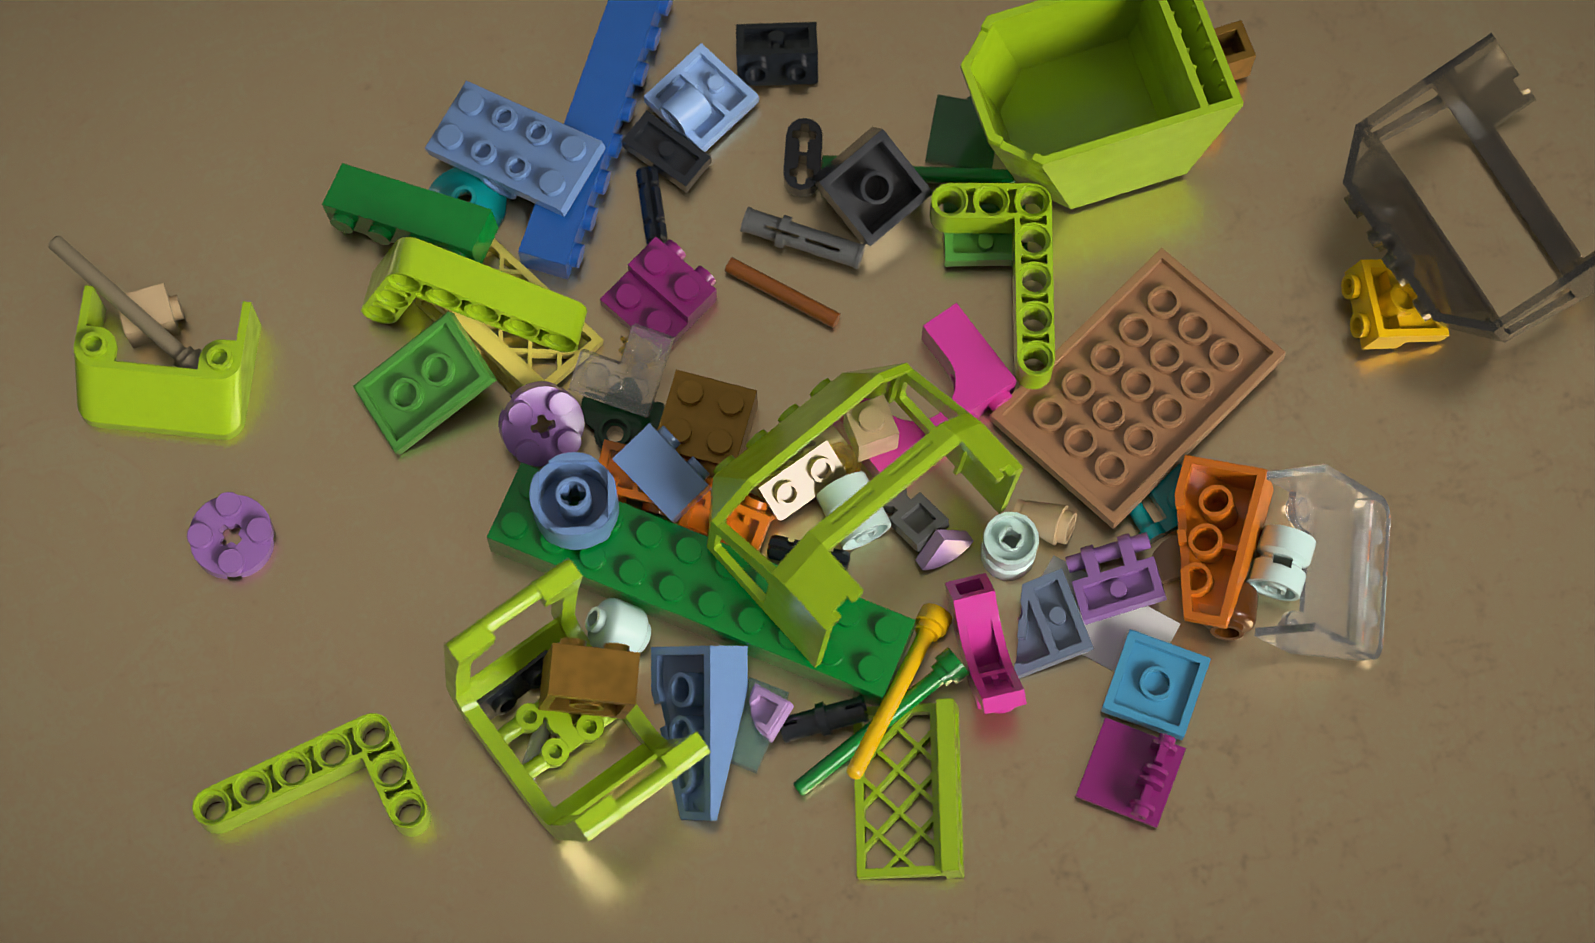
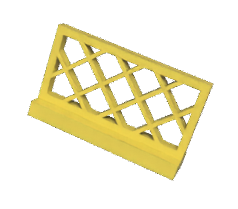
M494 238L489 250L499 259V269L497 270L550 290ZM416 297L415 304L434 322L448 311L454 313L497 381L511 394L521 386L532 382L547 381L556 385L559 384L603 346L604 339L584 322L581 336L588 343L580 350L567 353L553 349H532V341L527 340V348H510L503 342V330ZM532 358L557 359V370L544 380L532 369ZM562 359H569L562 365Z

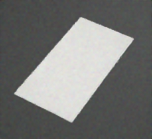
M1053 555L1042 576L1062 568L1080 612L1072 581L1088 577V575L1082 570L1070 573L1066 561ZM1149 606L1085 625L1094 650L1082 655L1115 672L1130 629L1171 643L1180 623Z

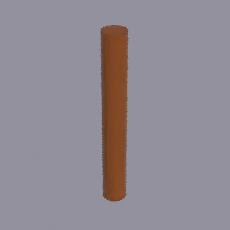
M733 257L730 258L726 265V273L832 328L836 326L841 316V313Z

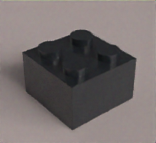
M871 127L810 179L857 239L868 246H872L933 193L882 128Z

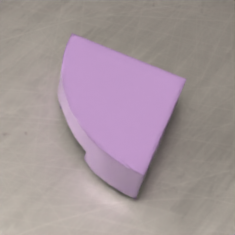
M937 529L917 556L916 562L922 570L941 567L960 556L974 540L965 530Z
M755 683L749 697L751 717L760 734L772 743L794 706L790 701Z

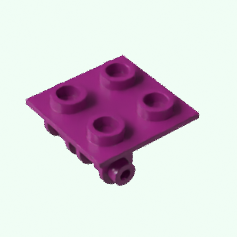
M1105 717L1075 797L1157 828L1186 748L1176 745V739L1168 734L1160 733L1159 737Z

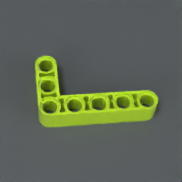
M946 183L940 185L932 193L929 217L935 229L944 233H1012L1014 373L1019 384L1027 389L1035 390L1044 387L1051 379L1055 362L1052 200L1050 193L1045 187L1034 183ZM944 203H951L957 206L959 210L955 213H945L940 210L939 206ZM992 203L998 206L1000 211L992 214L986 213L980 206ZM1032 203L1039 206L1042 211L1031 214L1024 211L1021 206ZM1026 242H1036L1042 247V250L1032 253L1025 250L1022 245ZM1031 280L1037 281L1043 286V289L1032 292L1027 290L1023 283ZM1027 320H1038L1043 324L1044 328L1040 331H1030L1023 323ZM1029 359H1038L1045 365V368L1041 371H1032L1025 366L1024 362Z
M412 237L398 239L374 269L361 309L362 314L368 319L378 323L391 324L400 318L417 297L547 348L567 353L577 350L588 311L586 306L572 298Z
M377 713L360 716L200 791L192 804L193 815L204 829L214 834H222L367 767L386 812L398 832L410 837L421 835L429 827L432 817L430 808L391 724L386 717ZM381 728L386 731L385 738L379 744L372 746L364 743L365 735L371 729ZM340 746L346 749L345 756L339 763L329 764L325 762V754L332 747ZM294 765L306 767L305 775L301 780L294 783L285 781V774L290 767ZM388 767H401L403 775L399 781L393 784L382 782V774ZM262 783L265 785V793L259 800H246V791L252 784ZM218 801L225 803V812L221 817L215 820L206 819L205 813L209 805ZM415 804L421 808L420 815L413 822L406 823L399 820V813L406 805Z

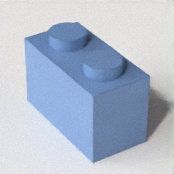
M649 423L612 459L672 522L676 523L712 489L705 481L711 474L693 456L686 462L675 450L681 443L664 425L657 431Z

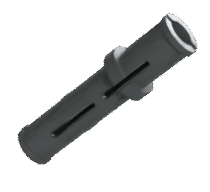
M752 207L747 208L741 224V232H747L774 241V246L783 248L786 245L852 266L855 269L859 268L866 244H859L825 231L792 222L793 218L787 215L780 218L755 210ZM766 225L796 234L799 236V238L784 232L770 229ZM807 238L839 248L840 251L810 242Z

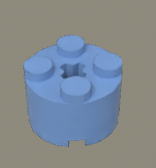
M580 452L559 454L550 459L532 479L529 493L530 504L536 525L546 541L561 548L580 550L603 543L609 538L618 519L619 500L612 474L597 459ZM572 497H580L581 501H579L577 506H569L572 502Z

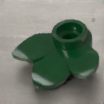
M625 377L616 383L605 397L595 392L586 391L581 402L584 422L594 430L595 442L600 450H602L604 439L609 440L608 435L612 431H620L623 434V438L618 443L627 445L649 423L658 430L665 408L662 402L642 404L639 389L631 377Z

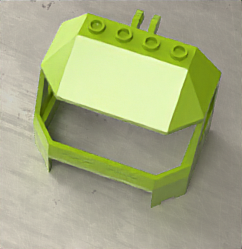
M908 363L843 372L833 381L829 378L822 380L810 392L811 398L800 407L797 404L791 405L780 415L777 426L769 432L763 429L756 433L747 442V450L736 459L733 455L728 456L713 471L715 475L713 476L707 548L815 668L822 663L832 627L842 617L836 609L847 597L852 602L858 600L864 591L829 552L832 548L944 456L955 466L953 470L955 476L962 473L999 514L1006 509L1023 469V466L980 420L916 372ZM907 386H911L949 420L935 426L907 396ZM884 395L889 404L895 401L926 434L810 529L777 567L726 524L727 517L755 486L864 398L873 399ZM722 539L768 582L766 594L720 543Z

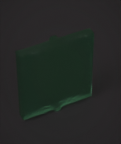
M937 94L925 162L957 168L992 169L995 151L986 139L971 96L967 97V99Z

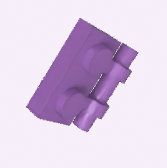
M1147 532L1135 536H1130L1129 533L1117 536V541L1096 548H1094L1093 544L1080 548V553L1065 557L1070 573L1082 569L1087 571L1088 577L1072 581L1085 625L1167 600L1154 556L1137 560V552L1152 548ZM1123 558L1125 565L1101 572L1099 564Z

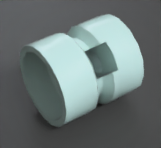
M860 471L845 475L820 490L816 499L825 516H828L869 482L865 472ZM882 507L840 542L842 549L852 550L861 547L887 532L892 523L884 508Z
M1018 512L1001 513L996 515L987 524L981 545V561L984 568L993 577L1000 580H1016L1031 570L1039 545V533L1035 524L1027 516Z
M1278 524L1265 525L1257 545V552L1261 557L1253 560L1246 582L1253 585L1258 593L1270 598L1297 601L1300 599L1306 580V573L1302 568H1307L1310 565L1316 547V540L1309 534L1293 527Z

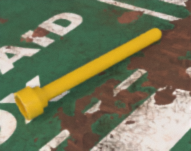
M925 603L915 618V631L917 635L847 767V775L851 779L856 780L863 776L931 643L938 641L939 638L946 635L953 618L943 607L933 603Z

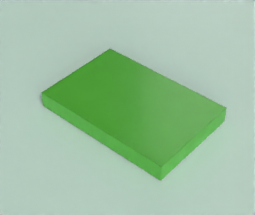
M448 311L358 381L353 387L393 451L397 454H402L492 385L497 379L455 314Z

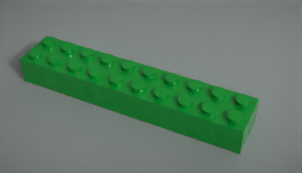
M523 462L520 463L486 537L491 552L543 573L548 572L566 558H569L582 574L580 588L607 599L617 598L640 607L649 616L721 645L748 646V656L852 698L862 695L865 703L872 706H880L913 636L915 619L860 597L854 602L847 597L836 609L842 617L832 627L822 663L815 668L707 548L708 537L619 501V515L616 525L611 531L609 538L603 543H598L586 549L570 550L546 541L536 525L529 496L532 479L540 469ZM572 497V502L569 506H577L579 501H581L580 497ZM720 542L724 549L766 594L768 582L729 545Z

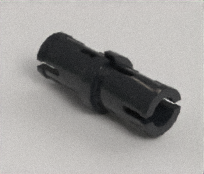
M858 695L857 697L828 705L823 701L815 703V708L789 715L780 729L784 742L787 744L791 741L822 733L823 737L832 735L835 729L861 722H869L868 713H865L867 711L865 700L862 695Z

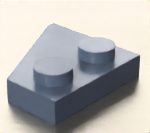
M1062 568L1022 584L1021 615L1017 633V657L1014 664V669L1019 679L1094 650Z

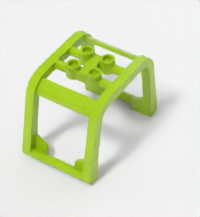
M566 558L444 644L446 688L458 711L545 829L557 840L589 842L673 779H677L680 774L708 755L710 750L698 732L684 738L665 739L653 727L636 704L623 721L641 745L557 806L553 807L533 779L548 768L562 766L568 759L569 753L583 743L596 741L602 735L604 728L617 718L582 715L574 726L569 713L538 710V700L535 703L521 705L516 711L514 718L497 730L481 709L477 700L524 668L543 651H548L553 643H559L561 638L582 639L586 641V646L592 647L589 638L582 630L575 616L577 592L582 580V574L573 562ZM539 599L544 607L551 604V614L553 616L551 622L470 678L471 663L495 642L496 637L492 633ZM543 720H545L548 732L557 738L547 740L541 747L540 753L522 765L508 746V743L522 733L529 734L537 731L542 725ZM656 759L661 767L614 800L611 794L604 797Z

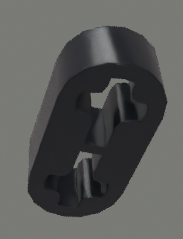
M808 118L795 120L790 124L786 132L783 169L784 186L790 194L796 197H808L815 193L817 188L810 179L821 170L822 129L817 122ZM801 132H809L811 140L808 141L807 152H800V141L797 138H800ZM799 163L806 164L808 178H806L805 184H798L795 177L798 174Z

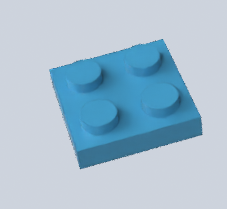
M1130 629L1101 712L1159 733L1168 734L1182 741L1211 658Z

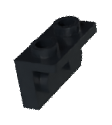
M816 22L736 24L737 76L748 86L817 84L818 44Z

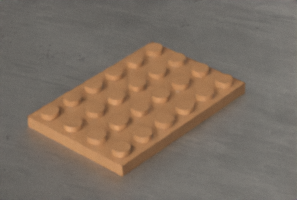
M1161 247L1055 351L1054 367L1051 379L1047 385L1035 390L1027 389L1020 385L1012 393L1013 397L999 406L990 415V421L1114 529L1184 459L1185 455H1188L1285 358L1286 352ZM1042 364L1036 371H1041L1045 368V365Z

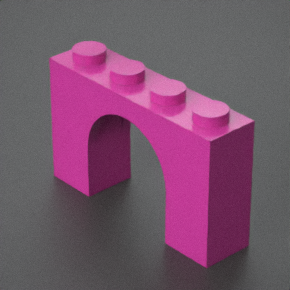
M957 303L923 325L921 340L949 375L954 389L952 400L979 420V417L990 409L994 412L999 406L1013 397L1012 393L1016 385L1015 377ZM864 398V399H863L862 401H860L859 403L864 402V401H867V400H870V399ZM941 412L929 418L935 426L949 420ZM843 415L833 425L853 450L843 425ZM893 416L899 431L898 448L861 461L873 478L926 435L914 421L903 420Z

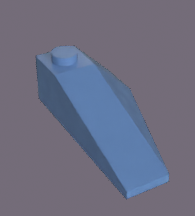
M748 646L651 647V691L654 704H661L665 726L660 728L661 735L669 740L684 738L698 732L710 750L708 755L680 774L677 779L672 780L681 820L716 821L718 818L748 690Z

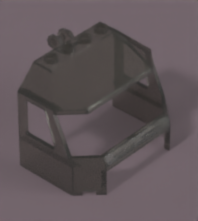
M1491 32L1355 125L1343 184L1350 193L1344 197L1345 202L1357 219L1362 215L1365 216L1372 227L1366 232L1369 242L1380 253L1387 249L1388 252L1382 258L1383 263L1392 271L1402 287L1408 283L1418 296L1412 300V303L1425 321L1432 318L1441 327L1506 343L1515 336L1595 293V251L1583 258L1495 128L1537 99L1529 88L1521 92L1513 79L1520 74ZM1433 88L1438 94L1433 99L1374 132L1371 130L1429 89ZM1447 107L1469 136L1563 275L1502 317H1499L1495 308L1406 175L1382 143ZM1565 288L1570 289L1568 293L1512 324Z

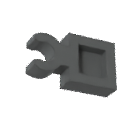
M905 488L883 506L886 513H894L889 517L892 523L891 527L917 552L924 548L937 529L946 530L949 527V519L921 492L910 499L907 495V488Z

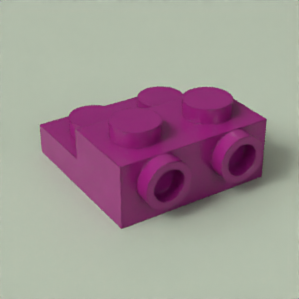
M655 237L628 264V271L600 298V304L661 358L717 301V291L714 287L716 284L715 278L700 265L695 270L683 260L686 254L678 244L671 239L663 243L659 238Z

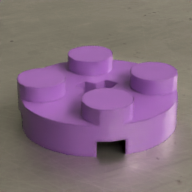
M537 381L521 386L510 396L512 399L507 403L505 410L502 408L498 421L500 437L508 451L520 463L523 462L528 465L542 467L556 455L577 452L580 449L581 437L584 432L582 409L577 400L568 391L558 387L556 384L547 381ZM544 415L547 420H552L551 426L544 433H539L538 430L531 431V425L537 423V416Z
M225 492L205 503L196 512L187 531V539L194 558L207 573L223 579L237 576L243 578L259 571L271 557L274 548V528L267 511L257 501L233 492ZM235 527L241 529L238 533L242 539L240 543L236 545L230 542L226 546L221 543L224 540L223 532L226 529L232 530Z

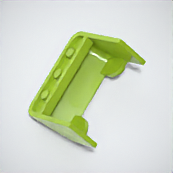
M85 285L74 342L77 408L89 425L99 428L216 440H229L241 433L246 422L261 331L260 320L251 302L243 301L236 341L218 339L208 343L200 353L198 369L116 361L118 351L116 339L109 330L103 328L106 307L95 288Z

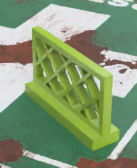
M953 698L936 699V703H922L915 706L894 723L892 728L883 736L872 759L879 755L893 768L888 776L877 787L865 778V772L860 779L855 780L858 880L932 876L964 878L959 707ZM879 706L867 707L865 713H868L869 718H873ZM930 714V730L919 742H916L902 729L913 715ZM864 722L854 724L853 732L855 733L862 728ZM897 733H900L914 748L896 765L881 750ZM930 741L931 754L924 749ZM919 752L931 762L932 772L920 785L903 771ZM898 775L902 776L915 788L899 808L882 793ZM931 783L932 797L925 791ZM865 785L873 791L867 798L865 796ZM920 795L933 805V815L921 828L904 814ZM879 797L895 812L876 830L866 820V809ZM901 817L916 833L899 851L883 835ZM932 826L934 840L926 834ZM866 827L874 834L868 841ZM923 837L934 847V865L915 866L905 855ZM880 839L896 855L884 868L867 869V852ZM902 860V861L905 862L909 867H895V866Z

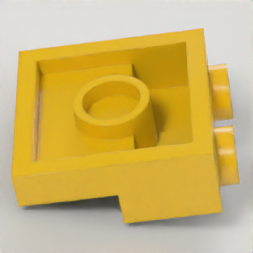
M1361 259L1344 272L1345 276L1341 282V292L1345 299L1351 300L1354 313L1350 320V331L1355 338L1360 339L1362 349H1395L1406 342H1440L1449 336L1431 259Z

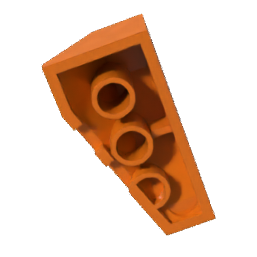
M1185 455L1174 493L1178 520L1177 533L1180 546V573L1185 621L1227 629L1265 525L1274 491L1268 469Z

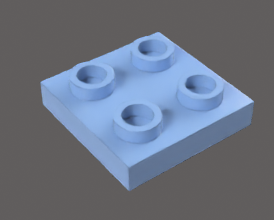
M702 43L644 95V103L672 129L704 152L759 102V95Z

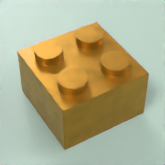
M676 369L658 430L664 425L681 443L675 450L684 459L689 460L693 456L711 474L710 477H713L715 475L713 471L720 462L730 455H733L736 459L745 451L758 407L757 390Z
M561 638L560 643H553L543 659L538 710L624 719L636 705L641 652L629 651L630 646L622 643H604L603 648L586 646V641L582 639Z

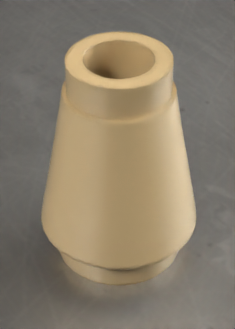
M1022 499L1017 500L1012 511L1027 516L1035 524L1039 537L1054 546L1058 542L1065 545L1069 542L1077 519V513L1070 511L1068 505L1025 501Z

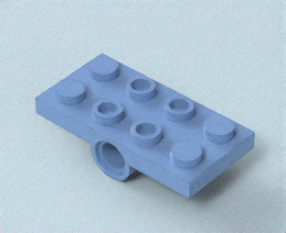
M468 81L462 86L425 147L430 156L480 178L486 186L498 194L510 199H515L518 195L563 217L566 216L606 149L601 140Z

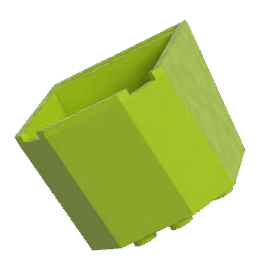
M1037 0L986 16L976 40L960 66L986 139L1016 182L1040 184L1048 190L1052 201L1069 209L1187 174L1244 104L1203 0Z

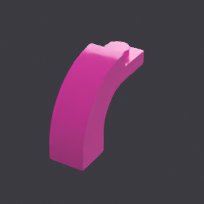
M982 573L945 582L957 644L963 665L970 673L966 677L978 710L982 709L984 714H1002L1013 710L1015 707L1026 705L1025 690L1013 667L1007 650L995 590L987 574Z

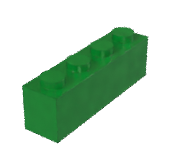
M344 163L341 164L322 203L330 224L341 232L350 234L356 231L366 234L370 239L382 245H389L390 242L395 243L403 237H412L479 263H483L499 229L493 212L489 208Z

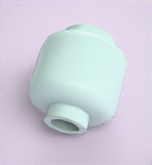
M608 598L597 607H593L585 620V628L588 631L587 636L592 647L603 648L604 643H622L630 646L629 651L642 652L651 637V625L643 609L617 598Z

